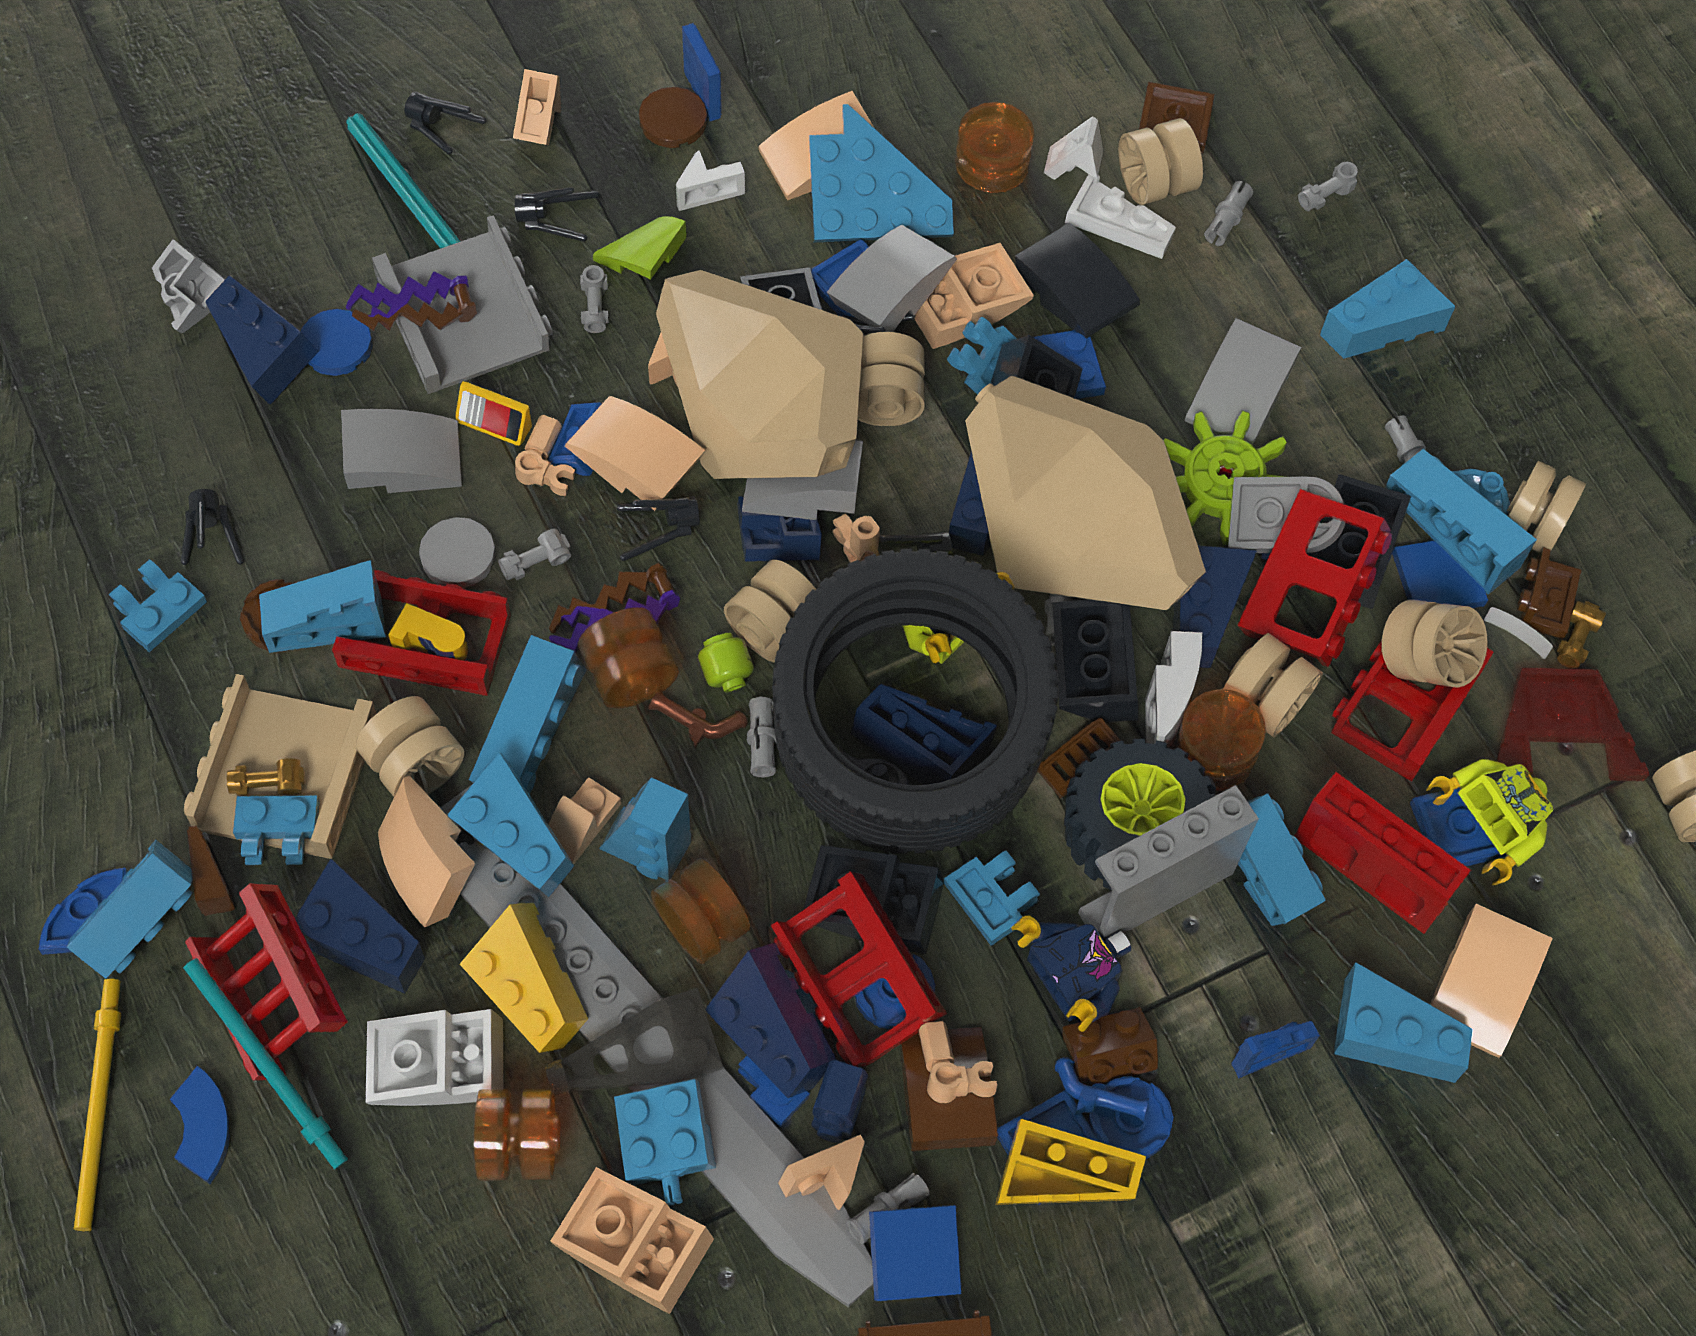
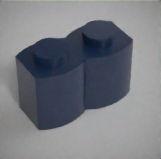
M832 1060L828 1063L812 1111L814 1115L812 1127L817 1131V1135L820 1138L834 1143H840L841 1139L848 1140L851 1138L866 1093L865 1085L868 1074L864 1069L837 1060Z

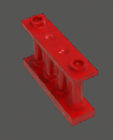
M249 883L239 892L247 912L219 938L189 937L185 943L192 955V960L198 958L283 1073L287 1075L278 1058L280 1054L307 1031L337 1032L348 1021L278 885ZM256 927L264 942V947L241 968L235 971L227 952ZM271 962H274L281 976V982L252 1006L243 987ZM291 996L299 1012V1017L270 1041L261 1021ZM228 1029L243 1059L244 1068L250 1074L252 1080H267Z

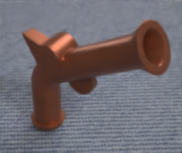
M661 689L654 695L649 705V710H658L688 727L689 737L693 741L695 748L704 737L719 739L740 728L744 729L748 724L746 715L741 711H735V714L718 723H710L705 720L706 713L703 709L697 708L691 712L665 697Z

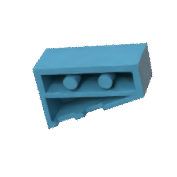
M1406 259L1331 308L1326 316L1320 336L1344 359L1384 348L1386 343L1400 339L1406 342L1415 339L1416 335L1429 331H1434V333L1445 331L1455 305Z
M371 560L259 594L262 636L269 653L334 644L336 636L358 641L386 637L382 596Z
M500 752L447 814L456 824L548 897H550L574 867L573 862L536 807L514 769Z
M651 777L638 791L635 798L632 797L627 806L621 809L599 849L637 866V870L651 879L661 877L670 881L691 843L688 794Z
M1265 794L1247 801L1259 820L1238 865L1248 880L1244 883V887L1271 926L1293 920L1326 900L1321 892L1323 887L1319 877L1309 870L1302 857L1303 849L1300 842L1295 836L1290 835L1283 822L1284 814L1281 807L1275 800L1270 798L1269 794Z
M157 840L148 848L149 853L134 869L131 868L122 878L123 881L107 899L105 898L73 934L66 947L105 979L114 970L119 974L124 971L136 956L132 951L142 939L146 942L151 941L164 925L160 920L170 908L175 911L179 910L193 893L188 889L192 883V869Z
M1355 962L1344 982L1334 1054L1455 1083L1468 1069L1473 1029Z

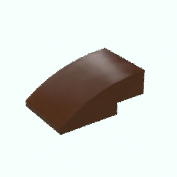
M981 1027L947 1029L954 1057V1065L965 1066L967 1069L972 1068L974 1064L980 1061H988ZM919 1032L901 1043L906 1114L909 1121L911 1151L995 1145L998 1132L993 1096L980 1097L971 1092L967 1096L956 1097L952 1102L948 1103L934 1101L927 1092L930 1072L926 1068ZM990 1076L979 1077L985 1082L991 1081Z

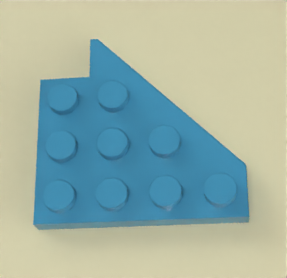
M848 104L842 105L843 134L809 135L814 242L858 241L860 239L878 240L900 225H904L924 238L953 237L952 199Z

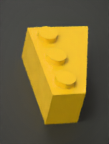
M535 903L510 904L460 965L539 1053L563 1049L585 1024L588 1017L567 972H562L553 953V950L556 948L551 938H546L537 919L539 912Z
M1020 1119L1017 1123L995 1205L1132 1200L1136 1197L1146 1156Z

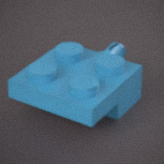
M693 1079L615 1096L625 1180L633 1185L660 1180L663 1185L665 1202L668 1205L682 1203L679 1177L716 1168L710 1126L705 1122L699 1081Z

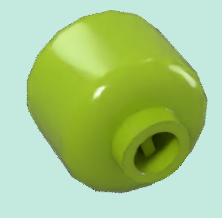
M724 633L704 641V648L699 652L698 659L708 685L711 687H722L725 693L744 687L746 685L744 679L749 677L754 670L744 640L739 637H733L732 633Z

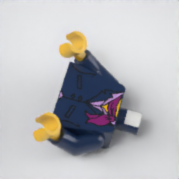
M1031 916L1022 917L1011 927L1012 931L1018 930L1024 935L1017 942L1019 947L1024 948L1031 942L1035 943L1030 948L1027 960L1069 1023L1078 1017L1082 1021L1078 1029L1084 1032L1091 1022L1106 1016L1110 1012L1120 991L1118 981L1123 971L1117 959L1131 952V945L1123 932L1118 930L1102 939L1091 924L1079 926L1076 923L1037 922Z

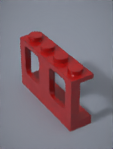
M1300 489L1241 616L1238 627L1246 636L1258 641L1261 637L1270 633L1289 648L1317 658L1321 665L1329 667L1332 658H1337L1345 643L1343 634L1348 623H1354L1359 614L1361 604L1358 601L1364 588L1369 589L1376 575V568L1374 566L1379 555H1384L1390 546L1392 534L1386 520L1374 514ZM1331 517L1368 531L1365 544L1352 568L1345 569L1307 554L1308 546L1322 518ZM1299 585L1336 599L1337 605L1324 634L1320 638H1312L1276 624V616L1290 587Z
M374 570L382 599L414 604L418 608L444 619H448L452 613H462L490 619L492 623L482 656L478 661H463L427 654L415 648L405 650L365 640L358 641L336 636L332 651L337 666L354 671L488 696L511 617L508 599L492 591L473 592L454 584L441 586L428 583L417 577L404 579L391 576L384 571Z
M1380 641L1369 659L1374 665L1369 672L1364 669L1360 671L1351 686V689L1356 692L1350 700L1343 697L1333 712L1332 717L1337 719V722L1331 733L1412 782L1494 652L1487 648L1482 668L1477 676L1467 685L1462 687L1436 685L1432 691L1428 692L1405 679L1394 676L1389 671L1383 658L1382 641ZM1366 695L1377 697L1411 719L1410 727L1396 747L1389 748L1351 725L1350 718Z
M1337 772L1313 799L1295 834V837L1301 844L1423 934L1426 933L1447 906L1452 895L1471 871Z
M850 871L837 880L840 886L787 922L777 921L771 927L777 935L774 938V943H776L780 953L786 959L790 957L797 969L794 973L797 983L805 993L808 994L810 992L818 1006L815 1007V1013L818 1019L827 1029L831 1027L837 1037L838 1042L835 1045L842 1059L847 1064L852 1063L856 1067H867L917 1034L923 1024L935 1022L947 1013L863 874ZM843 909L863 939L864 947L859 953L829 973L822 975L803 946L801 938L805 932L836 911ZM884 978L888 981L905 1009L906 1017L904 1021L871 1043L864 1045L860 1042L845 1017L842 1007L846 1001L879 979Z

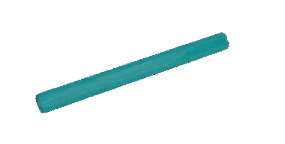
M356 113L353 117H349L346 121L348 130L439 248L461 242L364 116Z

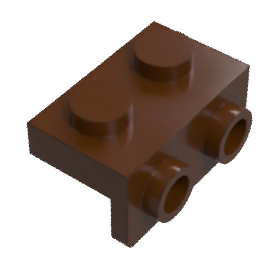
M1543 547L1536 559L1530 558L1527 564L1524 579L1529 580L1528 589H1523L1520 594L1517 610L1522 611L1520 620L1537 632L1564 639L1570 624L1581 569L1550 561L1551 549Z
M1140 1007L1104 1016L1091 1022L1084 1032L1078 1029L1082 1022L1062 1027L1063 1040L1073 1058L1078 1079L1082 1084L1089 1086L1095 1083L1102 1084L1116 1078L1134 1076L1158 1068L1157 1038Z

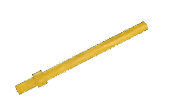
M118 979L104 980L101 1008L95 1013L94 1030L98 1032L74 1221V1230L77 1231L92 1230L115 1032L120 1030L121 1012L118 1011L121 981Z

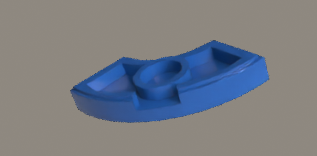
M113 869L94 875L78 884L76 890L68 895L61 904H57L47 918L41 933L38 949L41 954L71 953L66 948L69 939L105 898L107 899L123 881L122 878L128 872L127 869Z
M197 1066L170 1098V1101L180 1111L184 1123L183 1141L174 1158L208 1184H211L224 1162L229 1146L228 1109L216 1084L205 1071Z

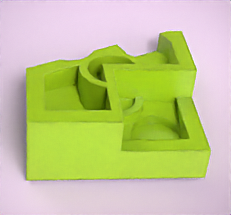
M669 216L659 217L597 250L593 254V261L620 274L627 268L651 280L663 261L669 263L685 241L686 221Z

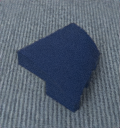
M738 497V516L745 561L819 560L821 531L817 518L816 520L742 512L744 497Z

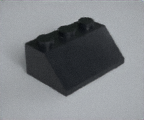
M1027 335L1002 344L991 383L996 386L1010 376H1014L1075 398L1083 368L1034 337Z
M1339 474L1334 487L1341 495L1344 504L1384 518L1391 530L1392 539L1390 546L1384 555H1379L1374 566L1376 568L1374 581L1369 589L1364 588L1358 601L1361 606L1373 609L1411 496ZM1324 517L1322 518L1321 523H1328L1331 520H1333V518ZM1345 523L1342 533L1330 546L1310 553L1309 556L1345 569H1350L1355 565L1368 537V531Z
M1092 599L1052 602L1056 666L1059 676V709L1093 721L1100 717L1105 723L1138 720V698L1130 605Z

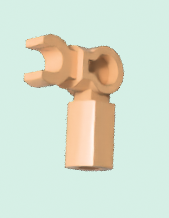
M545 415L539 416L525 446V451H522L516 457L515 474L519 482L525 485L537 484L543 486L546 484L550 486L555 494L566 496L568 485L560 483L558 479L565 477L574 480L575 469L566 464L553 466L547 460L562 428L558 420Z
M845 513L833 520L834 525L837 527L833 529V534L844 545L843 552L848 557L850 563L860 560L865 551H871L876 556L880 555L877 550L880 527L871 516H863L852 522Z
M943 1021L927 1022L920 1027L919 1035L926 1068L930 1072L927 1092L934 1101L948 1103L952 1102L956 1097L967 1096L971 1092L980 1097L995 1095L998 1086L997 1081L985 1082L979 1078L991 1076L992 1062L980 1061L974 1064L972 1068L967 1069L965 1066L954 1065V1057L946 1024Z

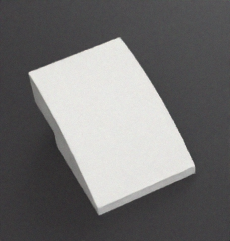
M1171 631L1161 663L1155 667L1145 698L1146 743L1155 744L1157 740L1168 743L1167 748H1169L1177 734L1199 671L1202 652L1201 632Z
M492 1009L451 1015L446 1010L367 1021V1104L417 1106L503 1099V1018Z

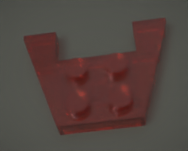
M1522 668L1520 670L1496 762L1504 763L1507 767L1521 764L1532 775L1533 765L1530 742L1601 743L1605 745L1610 781H1645L1649 776V770L1645 762H1640L1634 750L1636 744L1630 732H1625L1617 716L1619 710L1598 670Z

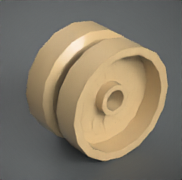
M1537 461L1528 480L1522 481L1507 510L1510 512L1508 517L1527 531L1531 523L1537 526L1532 534L1537 539L1532 550L1538 553L1541 552L1543 547L1552 550L1586 486V483L1569 475L1562 479L1554 494L1548 492L1556 477V470L1540 461Z

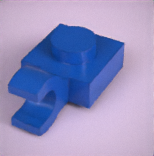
M748 1056L738 1064L740 1067L738 1072L757 1088L750 1098L780 1128L809 1098L810 1093L807 1091L787 1098Z

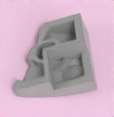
M175 240L170 242L152 267L156 281L160 282L162 286L161 296L164 304L170 307L175 321L171 323L172 327L180 333H184L210 313L205 301L225 280L224 277L197 255Z

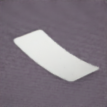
M1491 607L1484 618V621L1492 623L1518 637L1543 659H1546L1553 648L1552 644L1535 629L1500 609Z

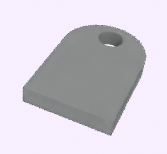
M1234 477L1228 548L1256 550V553H1271L1300 489L1344 504V501L1332 484L1317 477ZM1334 518L1328 523L1319 522L1308 546L1307 553L1317 552L1330 546L1342 533L1345 522Z

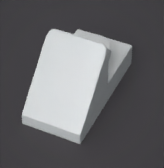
M1092 116L1050 146L1044 170L1046 175L1055 180L1066 171L1070 172L1077 166L1095 178L1098 176L1103 156L1098 119Z
M700 151L694 154L676 183L677 207L679 211L745 194V172L741 162L720 165L714 169L707 170Z

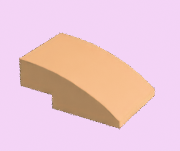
M853 91L837 96L801 114L759 145V152L787 200L811 192L809 135L843 134V104L851 106L874 128Z
M1001 243L956 255L957 260L915 314V321L932 349L965 338L962 332L969 321L976 325L979 318L984 317L992 325L1033 299V293Z
M609 396L565 444L568 450L618 491L623 493L627 488L641 500L666 499L694 467L705 451L688 436L659 417L612 396Z
M409 775L403 778L379 828L378 837L381 854L390 879L409 910L425 928L449 916L475 863L455 842L461 830Z
M1475 904L1467 915L1454 950L1449 955L1430 1005L1472 1028V1046L1500 1058L1528 1000L1551 944L1552 937Z
M596 1167L552 1237L551 1243L616 1285L670 1314L714 1238L706 1226L670 1209L665 1201Z

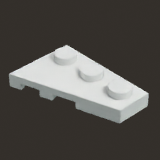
M1088 174L1067 212L1065 223H1071L1080 229L1162 259L1174 236L1176 227L1144 205L1135 206L1124 198L1125 193L1117 187L1110 189L1099 182V175L1095 178Z

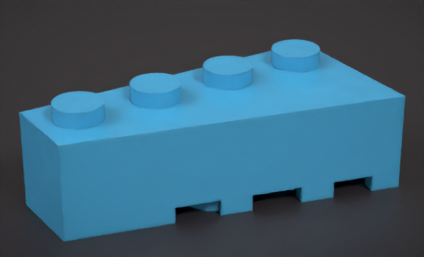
M1424 449L1392 473L1385 488L1411 496L1406 513L1487 594H1490L1521 568L1537 540L1445 467L1437 457L1430 455Z
M532 635L530 636L469 781L474 783L500 752L510 763L524 788L530 794L536 780L535 772L541 760L547 755L551 740L587 670L573 650Z

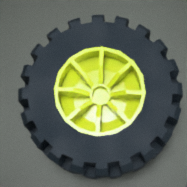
M1133 739L1132 744L1125 745L1122 740L1111 743L1108 751L1099 748L1090 754V762L1085 760L1077 767L1075 777L1070 779L1067 788L1064 836L1066 845L1071 848L1073 860L1079 866L1085 864L1084 873L1089 878L1096 881L1099 877L1103 880V887L1112 890L1095 864L1097 858L1216 796V786L1212 778L1209 776L1204 777L1205 768L1197 760L1192 762L1188 760L1189 753L1178 747L1175 751L1167 748L1168 743L1157 740L1155 744L1145 743V739Z

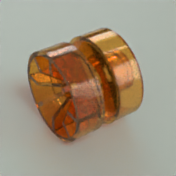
M629 608L609 614L592 624L579 638V651L588 670L594 674V683L603 703L607 707L627 708L650 700L660 689L663 692L670 687L679 674V669L668 646L662 643L663 636L653 614L645 608Z
M1227 689L1205 692L1195 698L1187 707L1178 734L1176 748L1178 747L1189 753L1188 760L1190 762L1197 760L1205 768L1204 777H1211L1216 789L1231 788L1243 782L1255 767L1266 734L1264 717L1257 705L1239 692Z
M480 1089L476 1101L474 1127L475 1169L478 1181L508 1180L512 1169L513 1156H519V1167L523 1180H552L555 1169V1156L560 1153L561 1140L560 1113L556 1112L554 1089H524L520 1100L519 1113L513 1112V1101L509 1089Z

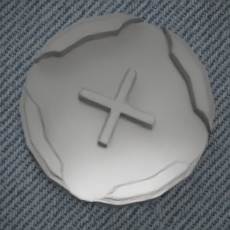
M454 517L438 522L426 532L421 540L419 555L424 572L433 582L441 585L440 583L444 585L454 584L465 588L473 586L487 577L491 571L493 561H495L496 551L491 534L482 524L470 518Z

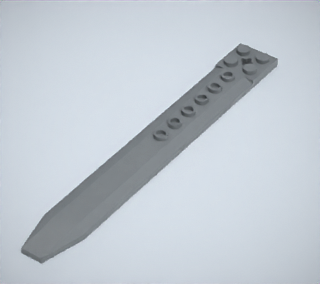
M471 785L442 806L441 810L447 815ZM455 823V825L461 830L460 833L462 831H465L463 828H461L458 824ZM474 837L475 842L471 845H468L466 842L458 844L475 863L460 894L489 928L510 904L535 903L539 912L537 919L546 938H551L556 948L553 950L559 966L562 972H567L588 1017V1020L579 1031L632 1092L693 1079L699 1081L705 1122L710 1126L716 1168L701 1172L775 1257L849 1308L873 1286L872 1259L865 1245L861 1244V1242L858 1243L850 1234L846 1225L850 1217L844 1205L838 1210L824 1185L809 1195L803 1196L801 1192H798L787 1198L785 1197L778 1182L788 1165L802 1160L804 1157L561 884L548 897Z

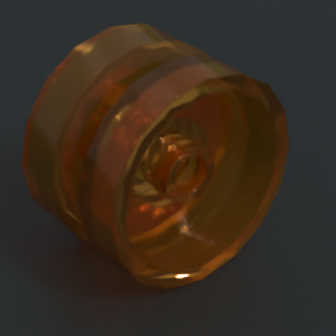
M992 102L980 104L970 109L962 117L958 129L955 164L957 173L965 183L980 191L997 193L1006 192L1019 186L1027 177L1035 134L1032 122L1026 114L1012 105Z
M698 858L680 870L681 884L672 879L666 880L651 891V898L660 917L678 943L694 960L700 964H705L721 952L720 938L729 943L735 942L750 931V923L743 907L728 884L708 862Z

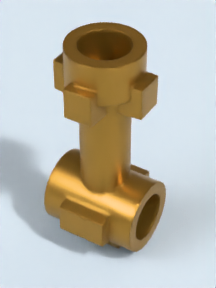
M1576 601L1570 622L1575 624L1569 641L1562 640L1557 649V652H1559L1557 659L1562 665L1568 668H1578L1581 662L1584 663L1589 651L1583 649L1588 633L1589 631L1597 633L1606 615V612L1599 610V606L1588 601L1584 603Z
M295 758L278 760L276 762L277 770L248 773L246 765L235 766V770L227 771L228 793L236 794L237 796H248L250 788L277 786L279 795H297L302 793V785H305V769L301 767V761Z

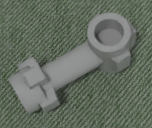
M1342 162L1335 167L1332 175L1333 178L1319 186L1317 184L1314 186L1311 184L1304 186L1302 192L1298 194V200L1303 209L1310 211L1316 208L1318 210L1325 205L1326 201L1324 198L1332 193L1347 195L1355 190L1358 174L1356 165L1351 162Z
M591 265L584 269L583 275H580L581 290L587 296L588 311L581 312V322L584 324L586 331L600 333L606 329V323H609L608 311H602V297L608 289L607 274H604L601 267Z
M550 529L538 537L537 540L540 546L520 555L515 554L513 550L504 553V558L498 560L504 577L507 580L512 578L519 580L525 577L523 569L546 559L549 560L552 566L566 562L571 557V553L569 552L570 544L565 535H560L557 529Z

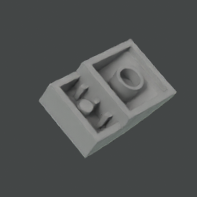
M900 225L879 238L857 257L830 287L827 294L835 305L867 325L884 327L885 332H893L908 312L912 315L917 313L957 258L904 225Z
M1235 318L1192 402L1185 421L1193 424L1195 414L1203 412L1209 421L1214 435L1232 436L1236 420L1242 411L1250 413V426L1244 440L1254 445L1297 362L1301 347Z
M341 410L343 473L348 489L386 486L388 493L462 487L457 420L407 410Z
M855 440L845 468L818 477L747 478L742 512L816 520L818 510L854 514L863 441Z

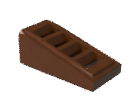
M1099 717L1039 765L1037 772L1061 799L1067 794L1070 779L1075 777L1076 768L1067 759L1069 756H1072L1079 765L1085 760L1090 762V759L1081 750L1082 747L1085 746L1092 754L1101 747L1108 751L1111 743L1121 740L1104 720ZM1059 764L1070 779L1065 781L1054 768L1056 765Z
M197 825L189 827L187 833L194 895L201 913L207 916L234 910L233 899L202 832L198 829Z

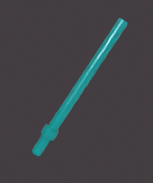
M198 958L187 963L183 969L303 1127L300 1132L310 1145L315 1143L334 1170L344 1164L348 1158L329 1134L332 1129L323 1117H316Z

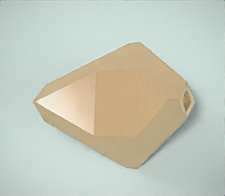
M703 270L665 279L656 316L693 440L705 449L699 459L704 469L714 479L818 477L845 468L857 434L863 332L850 319Z
M1010 376L996 386L989 383L979 392L975 398L978 405L965 422L997 573H1007L1016 589L1168 610L1204 575L1206 570L1165 443L1148 425L1014 376Z

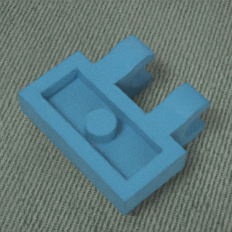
M980 317L976 325L969 321L962 332L969 341L984 347L980 355L977 354L972 346L964 344L961 351L953 348L947 358V361L954 368L968 373L964 383L977 395L985 386L991 383L1002 344L1017 339L1004 326L994 329L991 323L984 317Z
M149 559L138 571L144 576L142 580L155 591L142 604H139L133 595L121 584L109 594L115 601L113 605L126 616L120 622L123 629L148 652L152 651L207 602L205 596L179 572L168 579L163 571Z
M237 796L233 834L236 839H242L241 856L245 857V865H262L264 839H283L282 856H286V865H302L304 839L312 837L319 816L320 801L318 796Z
M1007 850L984 866L975 857L944 878V885L991 946L1013 932L1011 927L1022 918L1020 912L1027 911L1039 902L1037 897L1040 893L1031 882L1024 884L1008 897L996 883V881L1007 878L1015 871L1013 866L1016 862Z

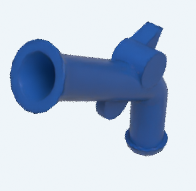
M1063 1057L1056 1061L1055 1071L1059 1074L1065 1090L1073 1098L1079 1100L1075 1115L1083 1112H1092L1095 1105L1137 1116L1144 1122L1150 1098L1139 1100L1110 1092L1101 1083H1095L1092 1086L1082 1084L1078 1079L1072 1059Z

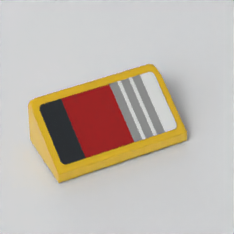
M463 381L461 383L456 409V420L458 423L520 446L532 427L529 406L469 382Z

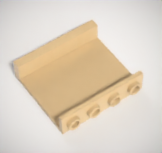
M236 674L232 687H227L222 700V708L224 710L220 721H215L211 728V746L207 757L203 756L199 761L197 768L198 782L194 792H189L186 797L184 814L191 826L197 825L198 829L203 833L236 839L233 834L237 795L228 793L227 771L235 770V766L246 765L248 773L277 770L276 762L280 759H299L301 767L305 769V785H302V793L292 796L317 795L320 801L319 816L312 837L304 839V854L333 859L365 761L356 749V740L363 727L377 714L373 701L357 699L354 710L251 690L244 675ZM277 786L250 788L248 791V796H284L278 794ZM264 839V845L282 849L283 839Z

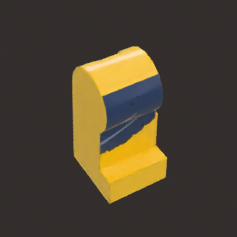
M406 603L388 634L391 645L395 648L405 650L415 648L427 654L463 661L468 654L465 633L461 626Z

